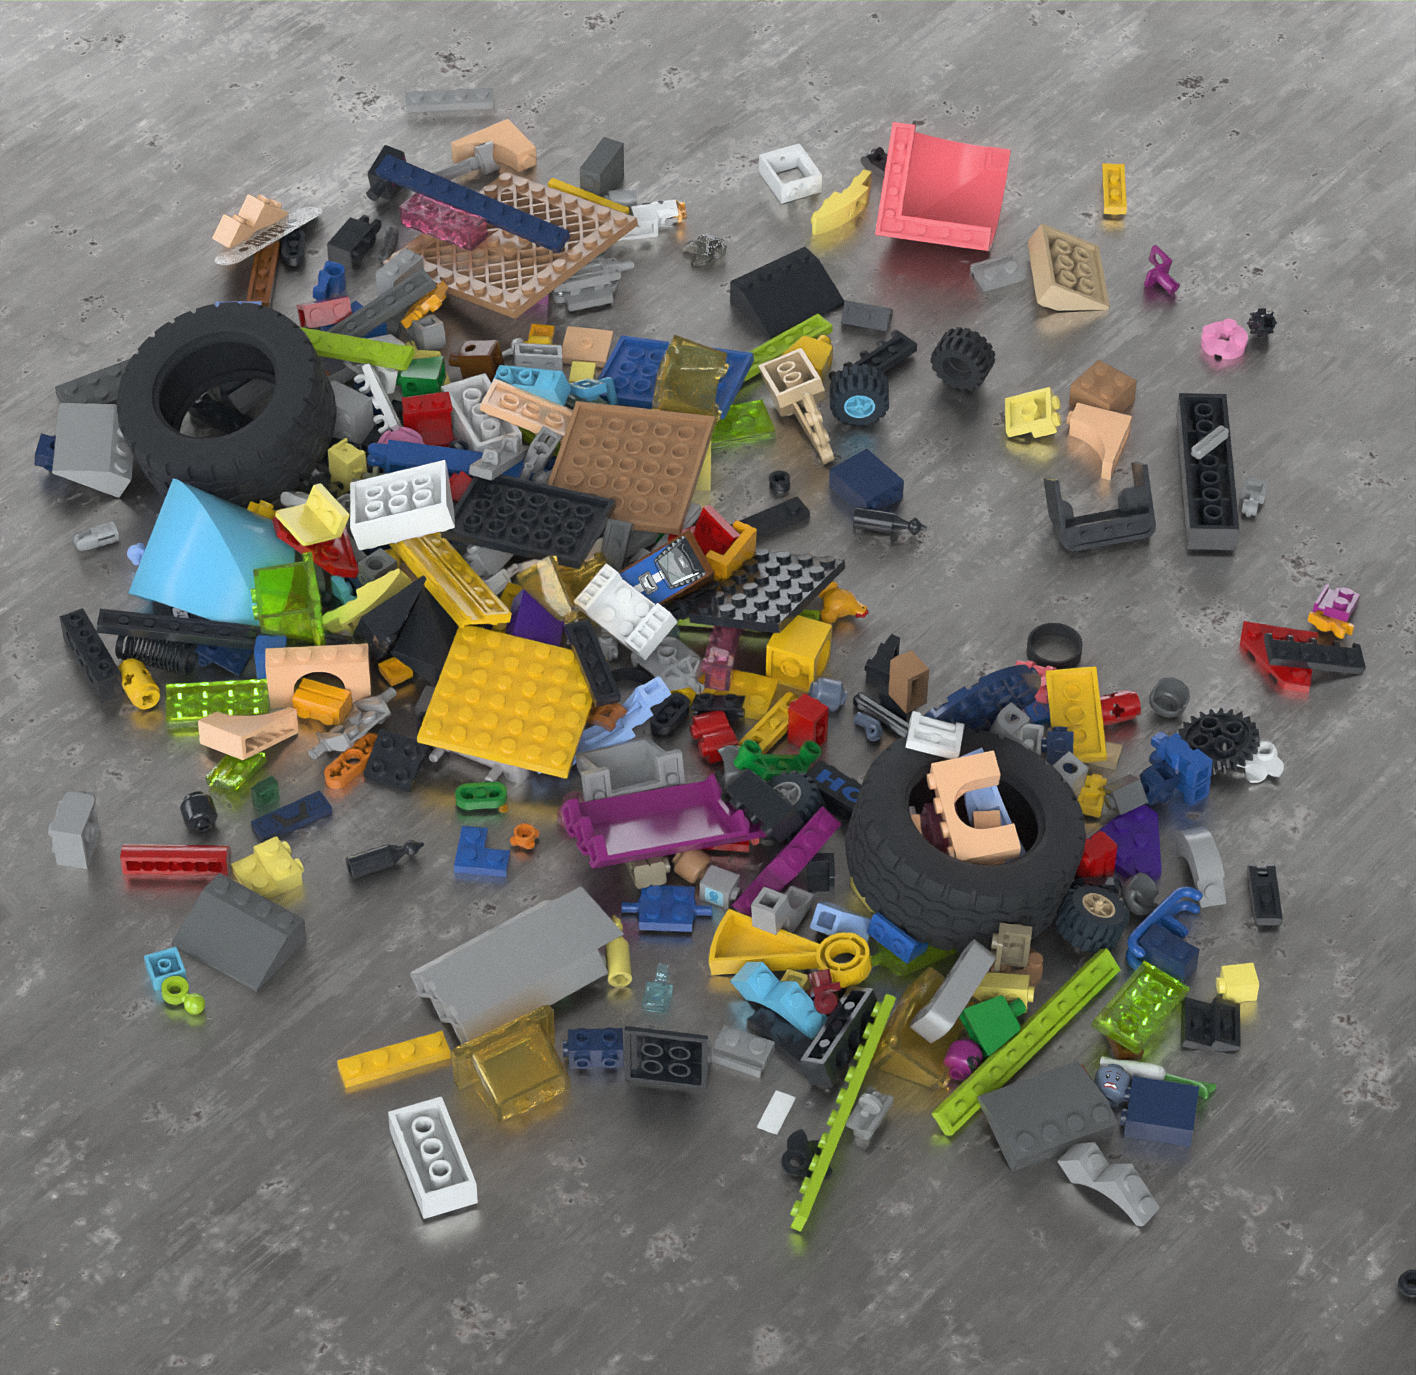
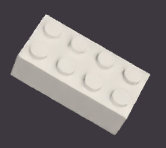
M485 373L441 386V392H449L453 407L451 423L457 429L459 436L467 441L469 451L484 452V449L487 447L498 448L501 446L503 437L506 435L520 438V445H522V433L517 426L479 410L491 386V382Z
M442 1096L388 1112L390 1133L423 1219L478 1203L476 1181Z

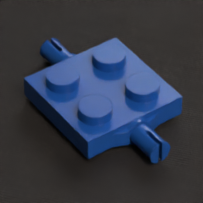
M650 885V887L642 888L638 903L622 901L621 912L637 913L639 930L692 932L693 921L696 916L712 917V905H697L695 901V887Z

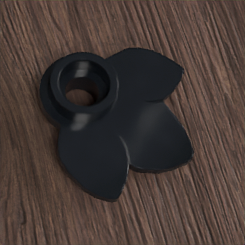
M803 1129L793 1132L787 1140V1151L781 1158V1167L784 1172L790 1176L803 1175L810 1178L813 1171L808 1170L814 1154L820 1155L822 1149L817 1147L820 1140L808 1141ZM791 1160L797 1161L798 1164H799V1166H798V1167L792 1166V1165L790 1164V1161H791ZM830 1166L827 1169L824 1179L830 1176L833 1172Z

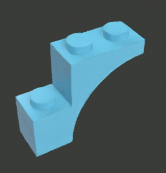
M746 962L730 981L747 1001L760 1003L775 1011L809 1039H813L828 1019L825 1014L815 1010L812 999L796 981H779L763 962Z

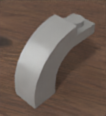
M1206 827L1174 831L1178 856H1183L1187 859L1192 871L1195 889L1202 892V899L1197 901L1200 908L1227 904L1222 879L1225 877L1217 845L1210 831Z

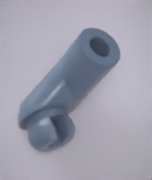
M862 712L856 714L854 723L865 728L867 738L870 741L879 740L883 734L880 721Z

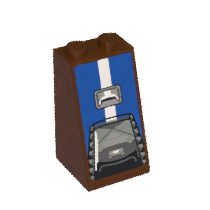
M690 529L618 572L629 585L655 605L659 603L664 608L671 605L673 600L677 598L682 599L714 581V571Z

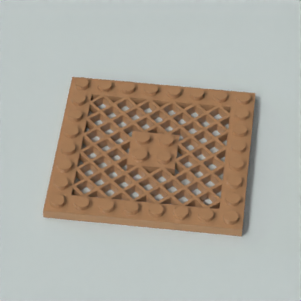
M505 172L478 193L568 230L571 237L559 254L454 209L429 229L423 231L414 240L408 242L399 251L393 253L383 262V266L404 248H407L423 257L424 270L434 280L436 285L442 280L446 283L448 289L445 293L516 319L638 226L637 217Z

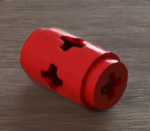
M1127 689L1100 696L1103 726L1133 720L1141 714V704L1136 691H1129Z

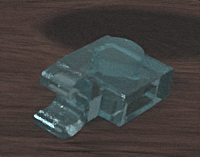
M658 964L655 982H646L641 1009L662 1013L669 1012L673 995V985L667 984L669 965Z

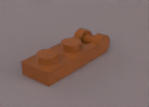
M593 702L587 723L603 727L605 730L612 732L616 727L615 723L619 718L622 719L626 715L627 710L619 703L595 707Z

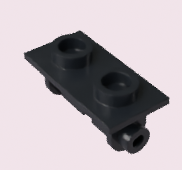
M695 694L691 710H693V716L710 711H724L727 720L739 721L740 718L745 717V708H742L745 696H737L735 694Z

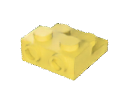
M1047 387L1005 398V423L1008 437L1032 432L1033 437L1038 438L1057 433V426L1061 425L1060 415L1058 411L1056 412V410L1061 409L1058 395L1054 396L1051 388Z
M277 836L254 846V854L231 864V871L241 885L268 900L303 884L301 873L304 872L301 861L298 858L292 859L289 844L287 841L281 842Z

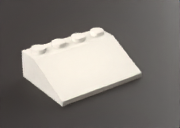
M445 460L350 483V529L359 551L455 528L453 501Z

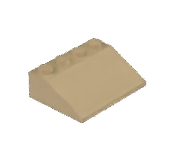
M1041 223L1027 241L1037 303L1056 311L1108 310L1110 304L1099 246Z

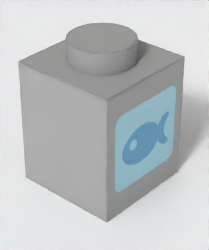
M714 865L709 867L700 882V900L725 910L730 909L733 902L742 893L740 875Z

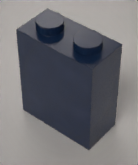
M865 449L830 469L829 487L854 509L857 506L882 510L903 498L904 480L872 452Z
M1133 1076L1132 1085L1126 1088L1123 1103H1129L1128 1109L1122 1108L1120 1125L1125 1126L1124 1137L1191 1147L1199 1086Z

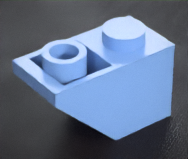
M826 901L817 904L810 928L829 936L842 932L855 933L868 943L870 935L866 932L872 918Z

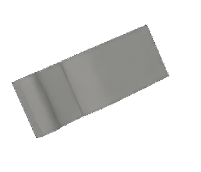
M543 426L530 444L519 478L529 480L531 473L544 470L549 459L556 452L562 436Z

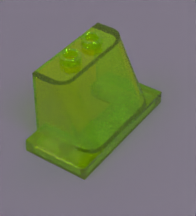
M312 552L302 553V562L253 569L255 588L250 590L252 602L257 603V605H252L254 620H259L261 633L315 643V646H326L320 591Z

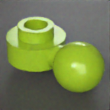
M171 976L163 981L161 986L162 997L167 1003L174 1005L184 1003L185 1010L193 1015L200 1014L205 1009L206 1002L204 997L198 993L190 994L188 982L183 977Z

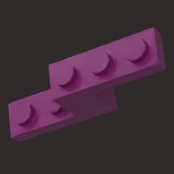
M822 806L789 844L773 857L732 906L739 913L752 917L751 904L762 888L766 887L780 892L787 883L800 873L840 827L841 823Z

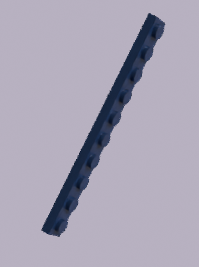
M389 154L384 157L375 170L376 175L380 178L558 254L571 237L566 229Z

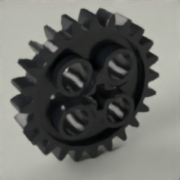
M1220 708L1218 713H1214L1210 709L1207 715L1201 711L1199 712V718L1191 716V723L1183 722L1184 728L1178 729L1179 735L1182 737V740L1189 744L1190 749L1193 751L1199 749L1213 760V775H1216L1218 770H1222L1224 774H1227L1228 768L1237 771L1236 765L1238 764L1245 767V760L1253 761V754H1258L1257 747H1260L1259 729H1256V723L1251 722L1250 716L1243 718L1242 712L1234 715L1233 709H1230L1227 713H1224L1223 708Z

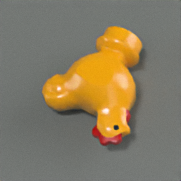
M834 581L818 595L823 600L820 618L824 623L832 624L838 618L853 615L856 618H865L869 614L866 605L858 601L851 591L839 588L838 584Z

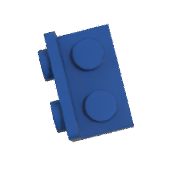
M879 912L873 915L866 932L906 964L926 952L929 945L927 941L923 944L914 940L906 934L905 930L898 928Z

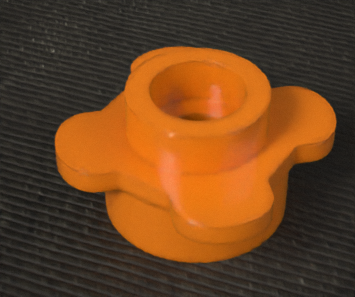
M527 823L519 824L514 829V836L510 838V843L513 846L519 845L526 849H532L535 847V839L540 835L539 830Z

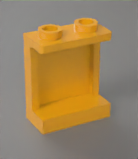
M736 520L733 523V528L740 536L724 556L712 550L708 552L705 557L714 571V580L722 583L732 576L733 571L741 568L744 561L754 556L756 551V528Z

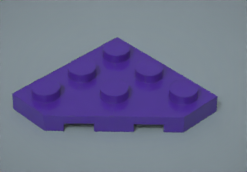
M1146 804L1122 815L1119 814L1098 830L1107 834L1117 844L1114 870L1126 879L1139 872L1147 874L1154 882L1161 877L1158 813Z

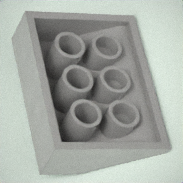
M60 403L52 473L119 498L132 478L133 453L121 433L118 423L117 405Z

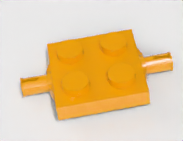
M443 280L436 285L435 289L422 296L407 310L401 320L406 329L413 324L412 321L420 320L429 311L433 313L442 305V301L446 298L445 292L448 289Z

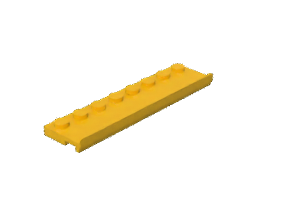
M440 532L402 540L397 543H389L391 548L418 579L423 575L426 577L427 580L424 586L460 628L471 624L498 625L499 623L510 622L512 613L447 539L441 538Z

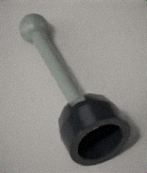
M453 428L454 439L449 443V448L469 450L467 441L459 437L457 429Z

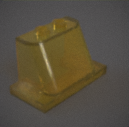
M546 1004L452 1049L455 1085L459 1090L472 1085L498 1123L518 1113H524L531 1107L543 1101H549L555 1095L571 1088L570 1077L553 1046L555 1045L554 1011L551 1006Z

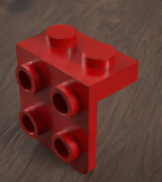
M711 505L702 508L696 525L682 529L681 532L682 534L690 529L705 556L710 550L724 556L740 536ZM669 534L668 541L679 535Z

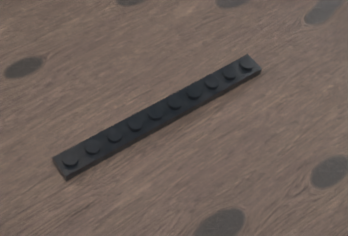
M101 608L96 627V633L254 650L258 635H270L271 637L286 636L288 647L352 644V636Z

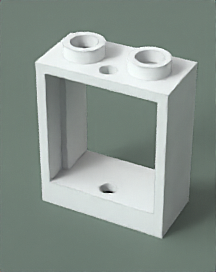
M800 143L759 155V173L781 204L822 192V174ZM798 167L805 177L783 184L776 173Z

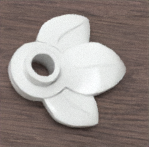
M1260 741V747H1257L1258 754H1253V761L1245 760L1246 766L1243 767L1246 768V779L1251 783L1263 781L1268 774L1280 777L1284 770V764L1277 757L1278 752L1274 744L1269 741Z

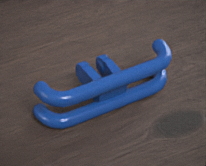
M1193 887L1177 888L1131 932L1127 941L1128 949L1125 957L1131 968L1135 971L1143 969L1144 965L1137 957H1144L1145 950L1139 946V941L1153 924L1182 939L1188 935L1189 930H1187L1186 926L1173 917L1180 911L1198 914L1201 910L1198 904L1188 900H1179L1189 897L1199 901L1203 897L1202 892Z

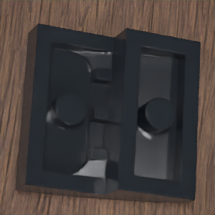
M1185 997L1181 1003V1046L1205 1051L1239 1050L1241 1047L1240 1004L1216 997L1211 1003Z

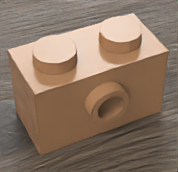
M912 650L897 655L890 661L889 696L905 713L927 704L929 668Z

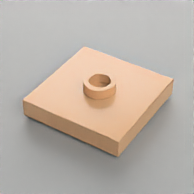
M567 326L562 345V364L572 365V361L596 363L598 368H604L608 361L613 341V331Z

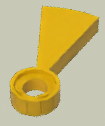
M728 909L714 934L708 961L711 975L737 974L746 962H763L770 971H786L788 969H819L821 971L830 969L833 983L840 982L841 988L858 985L869 976L872 968L869 946L865 939L855 933H836L818 944L782 929L779 930L777 935L753 927L752 917ZM842 953H850L855 956L847 963H836L833 961L834 957Z

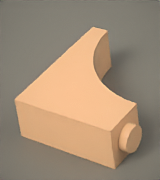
M509 119L451 142L452 160L455 163L475 157V146L492 141L494 144L492 153L494 161L506 164L517 172L537 165L536 147Z
M1077 403L1074 411H1069L1066 424L1070 425L1069 435L1083 440L1094 448L1103 464L1101 478L1111 480L1130 435L1132 416Z
M291 707L274 713L256 716H235L215 712L198 720L200 744L241 760H245L299 733L297 710Z

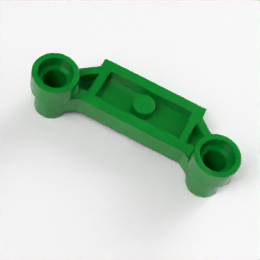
M747 739L739 747V753L733 760V763L740 770L750 769L755 774L761 776L763 781L772 780L771 777L779 776L781 772L785 771L787 773H791V771H797L798 774L801 772L807 773L808 767L811 763L817 761L822 754V750L817 743L807 740L800 747L798 755L761 754V747L755 741Z

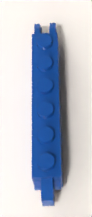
M388 440V444L372 443L369 445V455L366 457V463L372 467L379 466V468L384 469V473L389 474L445 460L449 479L454 473L459 475L461 471L473 479L474 476L469 474L470 465L482 458L483 452ZM524 459L503 472L502 475L519 478L524 467ZM531 473L529 481H533L532 477L536 473Z

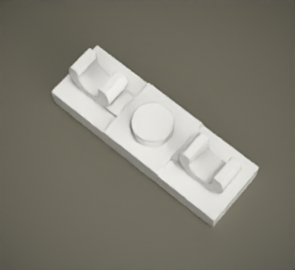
M369 363L362 366L365 375L359 374L354 380L357 384L362 381L366 382L365 386L361 387L359 391L362 394H366L371 390L373 396L370 398H372L373 405L377 410L381 409L384 414L373 418L376 424L382 421L385 422V425L378 429L379 433L383 435L390 429L393 431L399 430V427H402L401 422L376 370Z

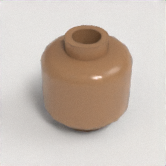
M701 849L677 853L672 860L675 864L674 872L687 882L694 884L699 879L702 880L711 864V857Z

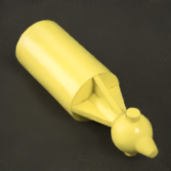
M613 915L611 920L622 931V922L616 915ZM620 936L605 944L608 982L614 987H624L632 981L629 943Z

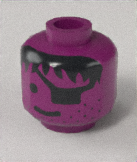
M962 1039L954 1041L943 1060L944 1069L951 1078L966 1080L981 1065L983 1054L978 1044L972 1040Z

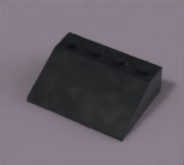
M805 246L730 281V302L769 340L816 314L822 316L843 306L845 300L820 260Z
M424 575L361 617L352 635V640L355 644L368 643L370 661L374 658L376 661H379L389 654L388 651L398 638L396 635L427 580Z
M424 585L390 654L436 687L459 626ZM471 624V626L491 630L493 627L492 624Z

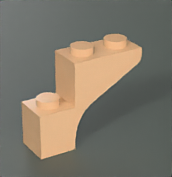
M248 194L238 215L234 214L233 217L226 214L223 215L212 239L228 248H232L251 237L256 231L284 218L289 212L282 209L283 204L274 199H269L261 194H258L257 197Z

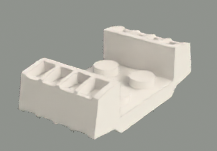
M608 564L604 565L573 601L575 606L596 624L644 660L648 658L658 644L662 642L664 637L678 623L669 611L659 603L655 605L624 581L620 574Z

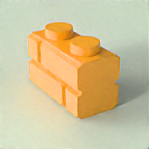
M303 678L299 689L297 688L292 698L293 708L297 710L299 717L305 719L308 717L313 718L325 725H342L353 705L351 691Z

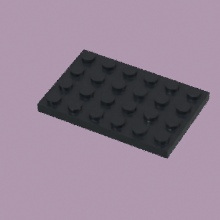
M502 474L493 480L474 476L454 508L455 528L441 532V538L580 570L608 522V518L614 512L616 501Z
M758 549L754 552V556L751 559L744 561L741 568L733 571L732 576L724 580L689 613L690 623L780 633L845 569V560L836 559L833 556L817 557L808 553L798 555L791 554L788 551L770 552L767 549Z

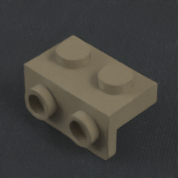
M1000 923L999 933H993L991 952L996 956L992 964L995 966L994 973H999L1000 964L1027 968L1032 935L1031 926Z

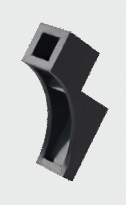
M891 634L885 642L880 643L874 657H870L864 667L866 683L881 689L878 698L882 706L908 721L912 712L916 709L905 713L889 696L890 661L899 655L900 637Z

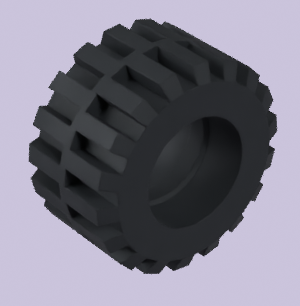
M956 327V329H949L942 336L932 352L930 362L933 364V371L937 372L936 376L941 378L946 385L949 384L952 388H959L962 391L966 389L971 391L983 384L995 363V351L991 350L993 348L991 343H987V339L984 336L981 337L978 332H973L969 328L962 329L961 327Z

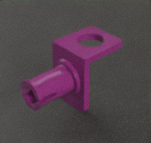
M1154 245L1148 260L1155 268L1148 271L1144 286L1147 288L1158 282L1169 295H1172L1180 287V284L1168 274L1172 260L1157 245ZM1156 254L1161 257L1162 264L1157 261Z

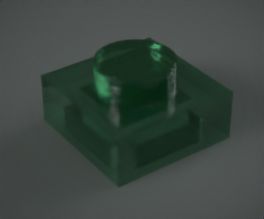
M272 775L250 788L252 805L258 811L280 799L278 781Z

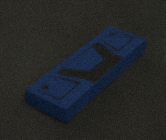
M319 790L251 821V828L263 843L276 836L279 838L333 813L330 803Z

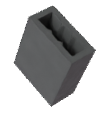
M606 137L602 138L580 167V189L600 197L607 195L608 190H615L624 179V143Z

